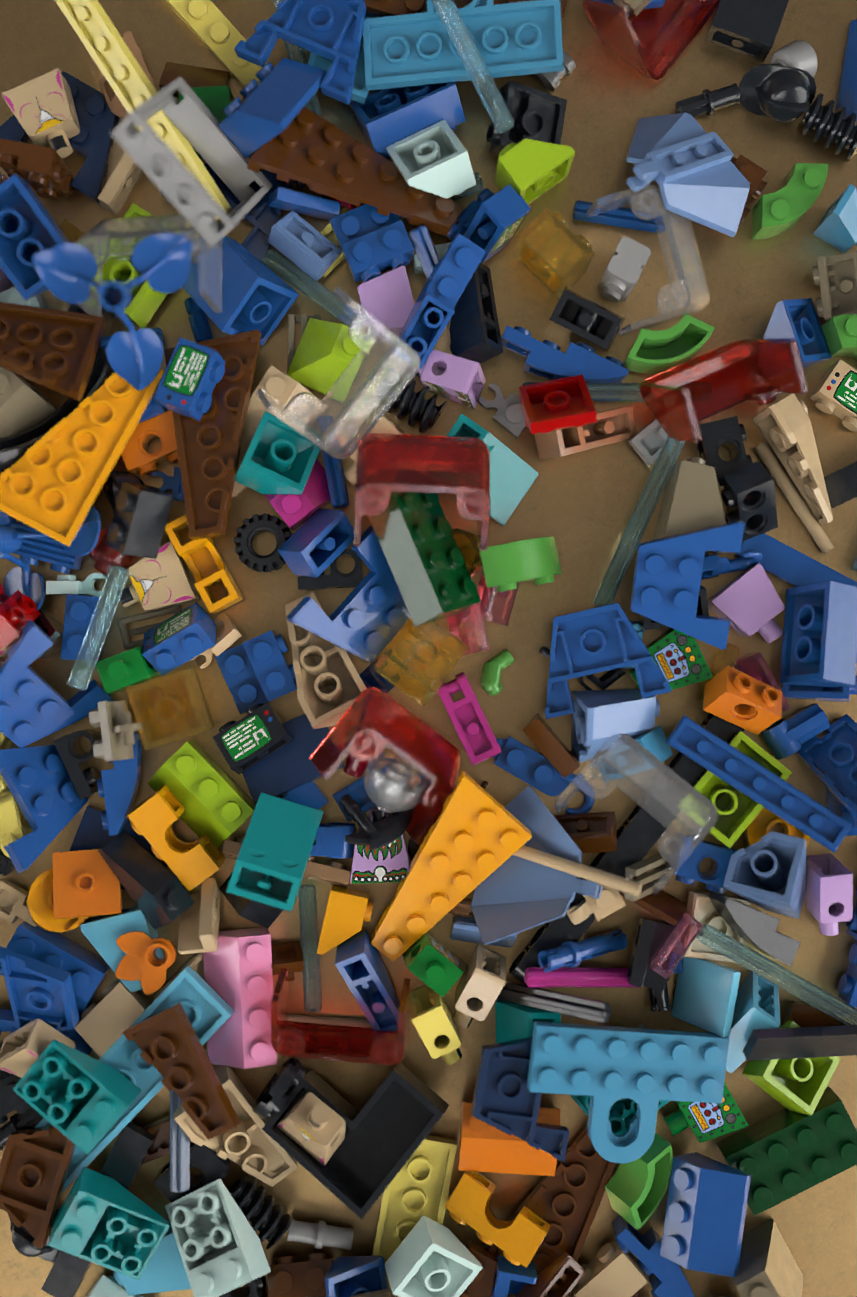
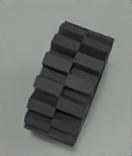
M263 513V515L254 514L252 518H246L242 521L243 525L241 527L238 526L236 530L238 532L237 536L234 537V543H236V548L234 549L242 563L255 571L265 573L279 570L282 565L287 564L278 549L292 536V532L282 520L276 516ZM261 531L271 532L277 542L275 550L266 556L258 555L252 547L254 536Z

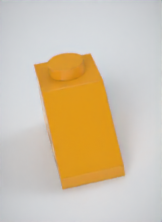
M332 885L316 954L324 955L360 932L363 921L370 922L374 903L368 902L370 892Z

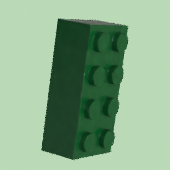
M431 483L391 489L364 506L415 627L454 616L481 602L477 586L469 574L464 556L458 548L451 525L444 515L439 503L438 494L433 489Z
M829 1086L826 1087L812 1116L792 1112L784 1108L716 1143L728 1166L751 1175L747 1205L754 1216L857 1165V1130L842 1100Z

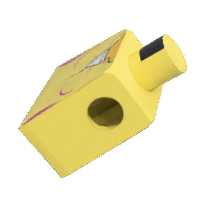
M428 985L421 986L407 993L411 1020L430 1056L433 1059L442 1056L446 1065L458 1062L462 1058V1053L459 1049L462 1042L458 1026L452 1020L453 1014L445 997H441Z

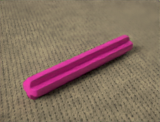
M529 967L525 970L524 982L528 987L639 988L626 982L629 968H558L550 972H544V968Z

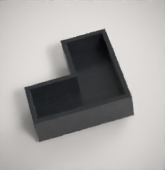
M399 1062L359 1112L311 1070L302 1077L288 1095L289 1098L277 1114H273L262 1130L360 1219H363L444 1115L449 1104ZM307 1092L313 1093L346 1122L345 1139L325 1166L277 1127V1124L294 1102Z

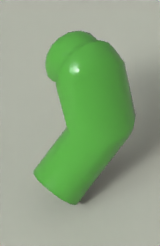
M507 648L483 665L481 686L489 695L493 696L501 692L503 685L500 683L501 671L515 662Z

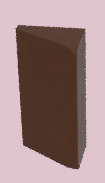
M167 62L160 78L159 88L160 90L164 89L179 77H182L189 87H228L230 72ZM177 89L174 91L173 96L179 98V91Z
M538 713L522 729L562 777H567L580 767V763Z
M615 811L554 816L582 851V854L615 852L617 850Z
M662 889L639 900L632 901L672 926L678 924L687 906L684 902ZM619 890L620 895L625 897L624 892Z

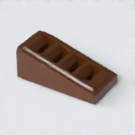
M565 1251L537 1275L536 1284L527 1283L515 1296L567 1297L586 1271ZM568 1267L570 1271L565 1274L564 1271Z

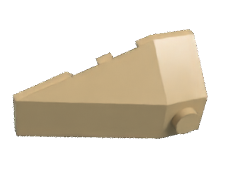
M792 393L758 414L752 420L818 523L824 525L834 519L812 425L807 416V406Z
M314 592L305 595L311 597L323 610ZM305 596L285 605L286 617ZM287 620L298 701L312 728L317 729L346 724L373 710L372 698L347 652Z

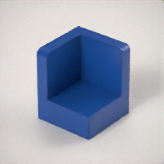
M497 1255V1267L491 1292L492 1297H507L508 1293L516 1295L527 1283L536 1284L537 1273L535 1263L530 1262L526 1268L522 1264L517 1266L504 1256Z

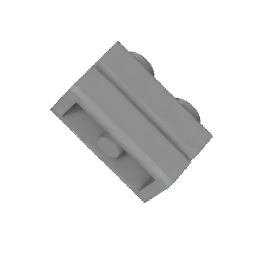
M627 236L621 238L597 287L605 299L615 303L626 301L652 252L650 248Z

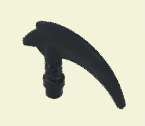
M403 784L402 799L396 810L385 819L377 822H372L361 810L360 804L353 800L349 794L344 795L339 803L344 808V812L348 816H352V819L359 826L357 833L345 836V842L369 846V850L384 847L398 839L409 826L413 816L414 800L409 785Z

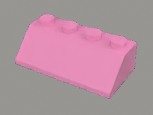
M265 927L219 931L218 951L203 952L204 981L235 1012L208 1039V1058L211 1064L242 1069L277 1065L271 934Z

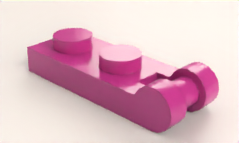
M464 672L455 675L456 679L446 684L444 682L438 683L435 687L474 766L502 751ZM462 690L465 698L453 703L450 695Z

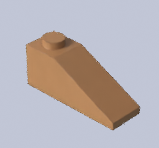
M630 405L597 413V422L585 424L581 427L557 429L549 433H536L534 436L540 460L562 457L627 440L635 436L637 432L632 406Z

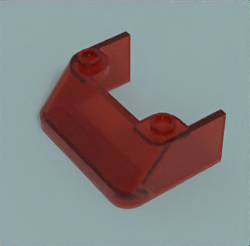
M585 0L582 5L604 46L644 77L659 80L668 72L715 12L720 0H666L662 8L643 9L637 16L632 14L630 18H628L624 7L592 0Z
M743 339L734 341L645 379L638 384L642 399L669 438H674L678 442H698L702 440L699 430L700 421L744 401H757L758 405H764L777 399L776 395L781 393L805 394L808 392L796 340Z
M378 433L368 434L360 440L357 449L354 546H361L362 515L381 514L388 507L390 491L457 494L456 503L459 513L467 519L478 520L477 534L480 551H487L490 516V452L483 440L470 437Z
M370 687L358 696L309 759L320 774L328 780L348 754H351L360 761L367 762L377 758L384 748L387 747L431 781L425 787L422 794L414 802L413 816L405 830L413 841L420 846L432 824L436 823L443 811V805L447 797L451 796L457 785L461 754L450 741L384 690L378 687Z
M281 968L271 999L272 1047L277 1053L287 1057L378 1065L398 1064L406 1058L408 1049L411 979L404 978L398 1012V1030H374L373 1028L288 1021V968Z

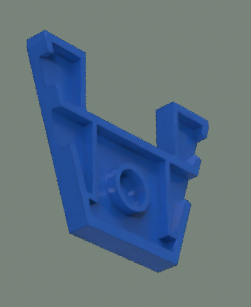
M282 0L277 5L278 10L267 21L262 19L254 27L255 33L246 42L241 40L236 45L234 50L239 58L262 68L278 39L333 61L320 85L321 91L324 95L349 105L367 8L365 0Z
M733 521L718 527L712 526L692 533L677 534L638 543L630 603L631 611L719 649L726 650L730 620L722 617L696 615L704 555L706 550L740 553L745 523L743 521Z
M369 526L351 546L370 569L365 578L329 617L311 597L305 596L286 619L354 656L372 663L411 617L373 527Z
M619 602L553 618L550 669L545 707L546 719L575 713L568 679L626 666H635L642 698L671 692L668 681Z
M32 620L28 621L22 629L24 631L17 644L13 643L7 652L8 658L0 669V732L20 748L88 717L89 711L98 708L97 702L115 701L111 695L106 694L105 689L94 679L67 701L28 665L53 645L51 638Z
M55 745L0 750V773L32 829L31 833L4 847L18 873L31 866L89 800L87 797L80 800Z
M0 946V972L4 974L12 1010L0 1009V1035L2 1032L7 1031L13 1033L37 1018L57 1031L75 1029L79 1021V1014L70 973Z

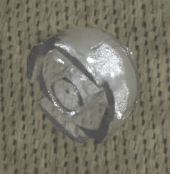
M387 752L373 754L365 769L364 785L367 795L376 804L377 808L386 813L407 811L418 805L431 782L430 777L425 778L427 772L425 768L414 760L396 754L394 759L385 758Z

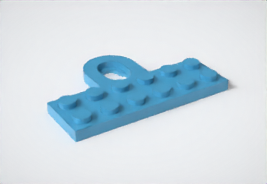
M427 0V12L364 20L365 81L368 91L563 71L560 0H534L494 5V0H473L467 7L453 8L445 0Z
M534 1021L527 1088L529 1092L590 1096L587 1131L592 1145L600 1156L610 1162L619 1164L629 1163L643 1156L653 1142L659 1100L722 1104L729 1038L721 1037L714 1033ZM619 1099H633L637 1104L636 1115L629 1122L628 1130L624 1134L615 1135L611 1131V1122L608 1119L610 1108Z

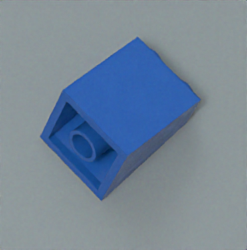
M225 235L212 247L206 243L192 264L189 278L182 287L221 331L234 335L258 329L261 333L259 344L261 346L265 344L299 296L292 287L240 243Z

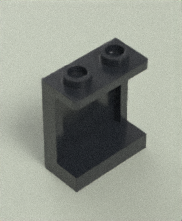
M720 0L704 41L764 62L774 44L789 0Z

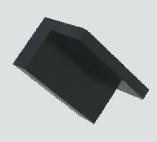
M639 918L626 982L629 985L641 988L645 986L661 991L665 990L678 932L677 927Z

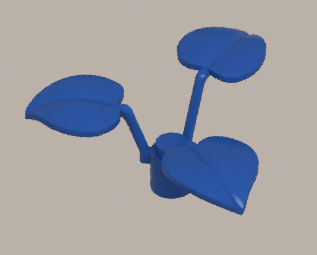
M159 233L144 238L137 244L132 253V263L142 274L126 283L109 281L100 285L97 281L92 280L98 272L97 261L91 251L80 244H59L33 255L32 260L40 279L57 298L72 304L83 303L89 298L92 286L98 292V299L101 305L107 310L116 311L117 316L122 319L129 332L120 331L110 338L106 348L108 362L112 369L136 390L140 391L146 388L155 379L161 368L164 351L161 339L154 330L142 328L135 332L134 325L125 314L124 309L130 305L132 300L130 289L146 279L151 288L157 292L172 293L182 288L191 272V240L175 233Z
M94 506L89 511L71 546L68 547L64 544L65 549L73 556L89 554L98 542L101 522L100 514ZM0 511V559H7L18 565L6 574L4 592L10 597L19 590L23 595L29 596L34 601L39 611L45 598L44 579L39 573H30V565L10 553L15 552L21 547L22 539L46 538L49 536L42 532L17 531L15 529L17 527L16 519Z

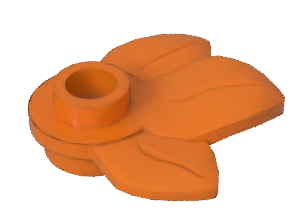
M143 931L127 932L116 939L117 945L126 954L120 961L115 976L127 981L140 980L143 992L146 995L159 990L166 981L167 969L174 963L176 958L174 944L164 937L152 939ZM155 949H163L166 954L165 958H158L155 954Z

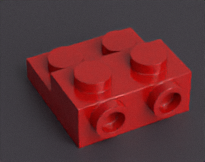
M583 375L519 387L521 410L526 426H529L531 434L549 433L557 429L581 427L585 424L597 422L596 409Z

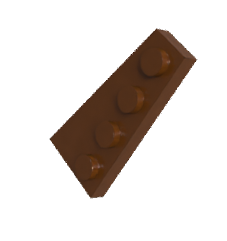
M180 1002L122 1032L128 1041L133 1039L142 1050L140 1056L148 1065L152 1063L164 1079L161 1082L169 1091H175L183 1101L181 1107L208 1140L234 1129L240 1123Z

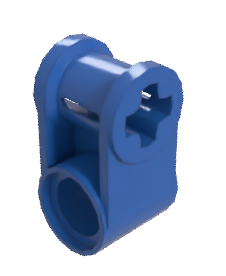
M351 823L320 824L310 856L352 858L354 856V844L345 842V836L355 833V825Z

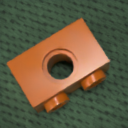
M171 410L137 424L121 453L125 466L130 473L134 475L139 474L140 477L157 471V466L167 461L169 464L179 462L173 412ZM155 438L161 439L162 445L160 450L156 453H149V442Z
M727 666L705 684L703 710L758 735L782 717V691L733 667Z

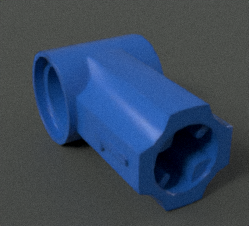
M812 703L787 719L777 720L762 731L761 734L776 760H780L794 754L802 747V743L830 727L829 719L817 703Z

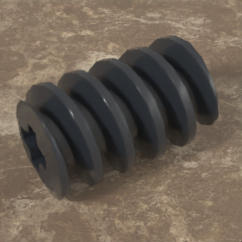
M819 93L799 125L801 123L804 124L802 135L806 136L810 131L815 130L813 142L816 143L825 136L824 148L828 149L832 144L836 143L835 155L838 156L846 149L848 152L845 161L849 162L857 154V125L855 126L857 114L852 113L846 119H843L846 108L841 106L833 113L835 101L830 100L822 106L824 94Z
M392 367L383 378L377 390L375 404L382 406L387 402L386 411L388 413H392L398 408L397 418L403 420L409 415L408 425L413 427L420 422L419 432L423 434L437 422L447 405V401L438 407L436 405L437 394H434L427 400L425 398L426 387H423L417 393L414 392L416 381H411L407 386L403 385L405 374L402 373L396 379L392 378L394 367Z
M245 1175L228 1191L246 1219L251 1222L250 1225L254 1231H259L258 1237L260 1241H268L266 1245L268 1250L289 1229L292 1217L288 1213L282 1215L283 1207L279 1204L274 1205L275 1199L273 1196H265L266 1189L262 1185L256 1187L257 1179L254 1176L247 1178V1175Z

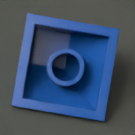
M812 298L782 300L776 303L759 346L762 353L761 362L769 376L785 375L831 359L832 356Z

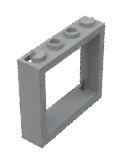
M179 77L131 111L110 134L208 245L212 247L251 210L273 185L260 170L258 173L247 169L249 157L245 158L219 128L220 122L182 77ZM177 89L184 96L180 103L173 96L174 91ZM161 110L240 201L228 215L147 123L149 119ZM141 127L142 130L137 133L136 129ZM254 180L261 187L257 192L249 185ZM217 217L222 220L219 224L214 221Z

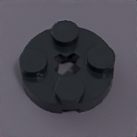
M290 1055L282 1064L285 1067L283 1072H275L255 1102L257 1105L252 1108V1111L262 1119L264 1117L269 1119L274 1112L277 1114L289 1098L285 1092L292 1085L296 1086L307 1071L302 1066V1062L293 1055Z

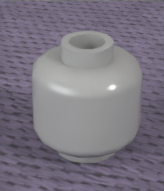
M795 40L775 51L769 64L799 68L808 71L814 77L817 72L818 60L815 50L809 43L803 40Z

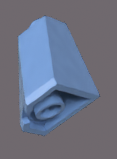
M640 689L572 691L575 713H572L571 752L578 762H585L654 729L655 717H659L660 714L659 700L656 696L642 698Z
M772 831L748 848H742L733 853L723 887L766 911L799 919L806 892V839Z

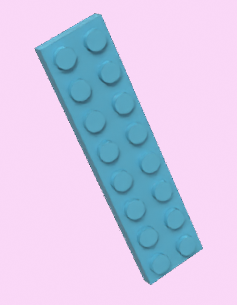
M188 965L131 1026L180 1002L203 1046L235 1011ZM124 1034L108 1049L99 1061L119 1070L142 1091L89 1155L84 1153L79 1147H75L62 1192L75 1180L82 1168H86L164 1087V1084L161 1082L164 1079L152 1063L148 1065L140 1056L142 1050L133 1039L128 1041ZM43 1118L35 1128L52 1126V1124Z

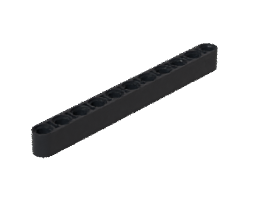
M711 713L700 724V726L728 744L739 731L743 732L745 730ZM678 752L616 830L617 850L615 852L598 853L589 866L625 878L626 867L642 861L682 810L678 807L680 802L707 770ZM575 894L574 902L570 903L569 908L585 900L582 894ZM593 913L577 925L570 921L567 914L542 924L509 968V973L527 986L524 982L525 970L529 967H540L538 962L539 953L562 946L563 942L569 940L579 941L594 922L595 917Z

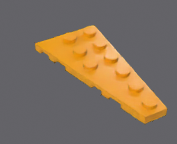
M160 369L155 379L140 391L136 390L116 372L112 374L97 391L83 400L78 408L66 418L64 417L27 450L22 458L0 475V511L70 547L155 394L165 371Z
M463 770L457 779L458 784L453 793L447 797L443 805L444 809L438 820L432 824L413 858L409 872L398 885L397 893L390 906L386 907L370 936L371 945L393 962L532 838L531 831Z

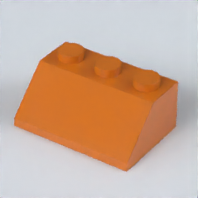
M461 1102L459 1171L555 1176L557 1159L540 1148L538 1150L528 1145L526 1141L477 1119L471 1113L472 1103ZM539 1107L537 1123L560 1126V1109Z

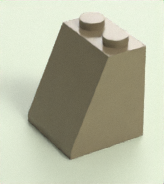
M0 366V438L12 436L35 426L58 410L23 376Z
M686 457V460L679 461L669 469L653 540L677 534L692 533L707 527L726 525L715 468L705 465L706 461L704 459ZM705 551L708 556L727 553L723 551Z
M770 1219L743 1234L738 1275L731 1277L741 1297H801L804 1276L774 1220Z

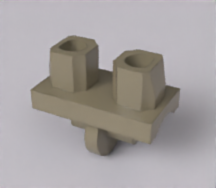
M127 700L97 702L98 708L89 711L90 724L93 728L101 727L102 740H97L93 744L94 757L103 758L105 762L134 759L132 745L135 744L133 732L143 730L142 723H132L131 711H128Z

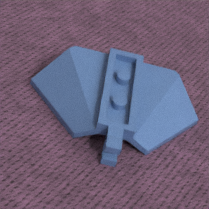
M684 112L639 118L626 158V162L637 164L633 169L636 176L629 177L626 181V184L633 192L643 189L651 181L655 180L659 184L666 210L734 237L737 233L750 189V183L730 161L734 153L715 131L706 133L692 115Z
M530 786L525 788L504 807L531 831L532 838L524 844L525 846L581 864L582 851ZM512 855L476 887L471 909L483 943L488 945L565 916L570 903L574 902L576 893L600 899L603 886Z

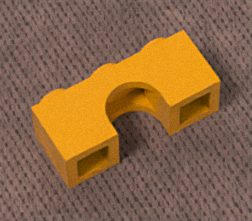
M186 514L165 526V531L178 555L185 560L196 580L194 585L210 613L217 614L244 599L211 537L198 540L191 539L189 537Z
M165 784L137 805L128 815L134 831L141 836L143 835L151 844V850L159 860L166 862L171 872L190 892L218 871L226 858L206 834L194 842H184L175 836L172 828L173 822L182 815L185 808Z
M466 1171L444 1206L450 1211L449 1215L459 1224H468L476 1230V1235L488 1245L495 1244L503 1250V1255L511 1263L517 1266L522 1264L527 1268L551 1225L525 1206L522 1207L517 1217L513 1220L503 1221L498 1219L490 1208V1198L497 1186L479 1172Z

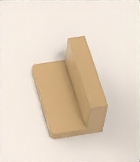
M115 141L110 148L107 161L108 170L106 177L103 179L102 192L98 197L99 204L88 197L86 198L117 216L143 170L124 148Z
M214 877L207 878L202 882L201 893L189 894L195 903L180 915L179 954L218 951L220 892Z

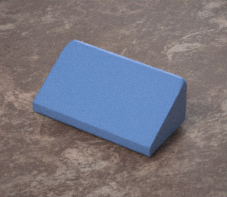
M293 210L272 226L268 242L315 281H318L342 252Z
M453 916L450 933L452 940L484 944L475 919ZM518 934L488 945L512 948Z

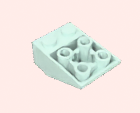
M221 1179L165 1206L194 1297H219L271 1272L260 1238Z

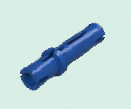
M616 929L609 933L600 934L581 941L574 942L569 940L563 942L562 946L541 951L538 955V962L540 967L544 968V972H550L566 966L573 968L584 960L625 949L628 943L625 933H622L621 929Z

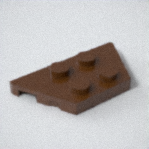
M53 1125L12 1132L8 1136L0 1163V1209L8 1213L9 1219L18 1228L23 1225L35 1238L32 1243L40 1249L47 1242L76 1147L71 1140Z

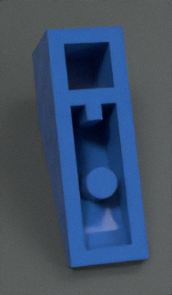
M366 930L359 932L339 944L336 950L335 965L377 1036L381 1037L406 1027V1017L379 951L370 943L368 932Z

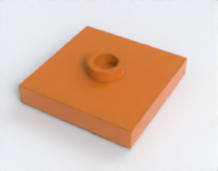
M99 849L52 853L53 912L55 920L122 914L121 882L100 855Z

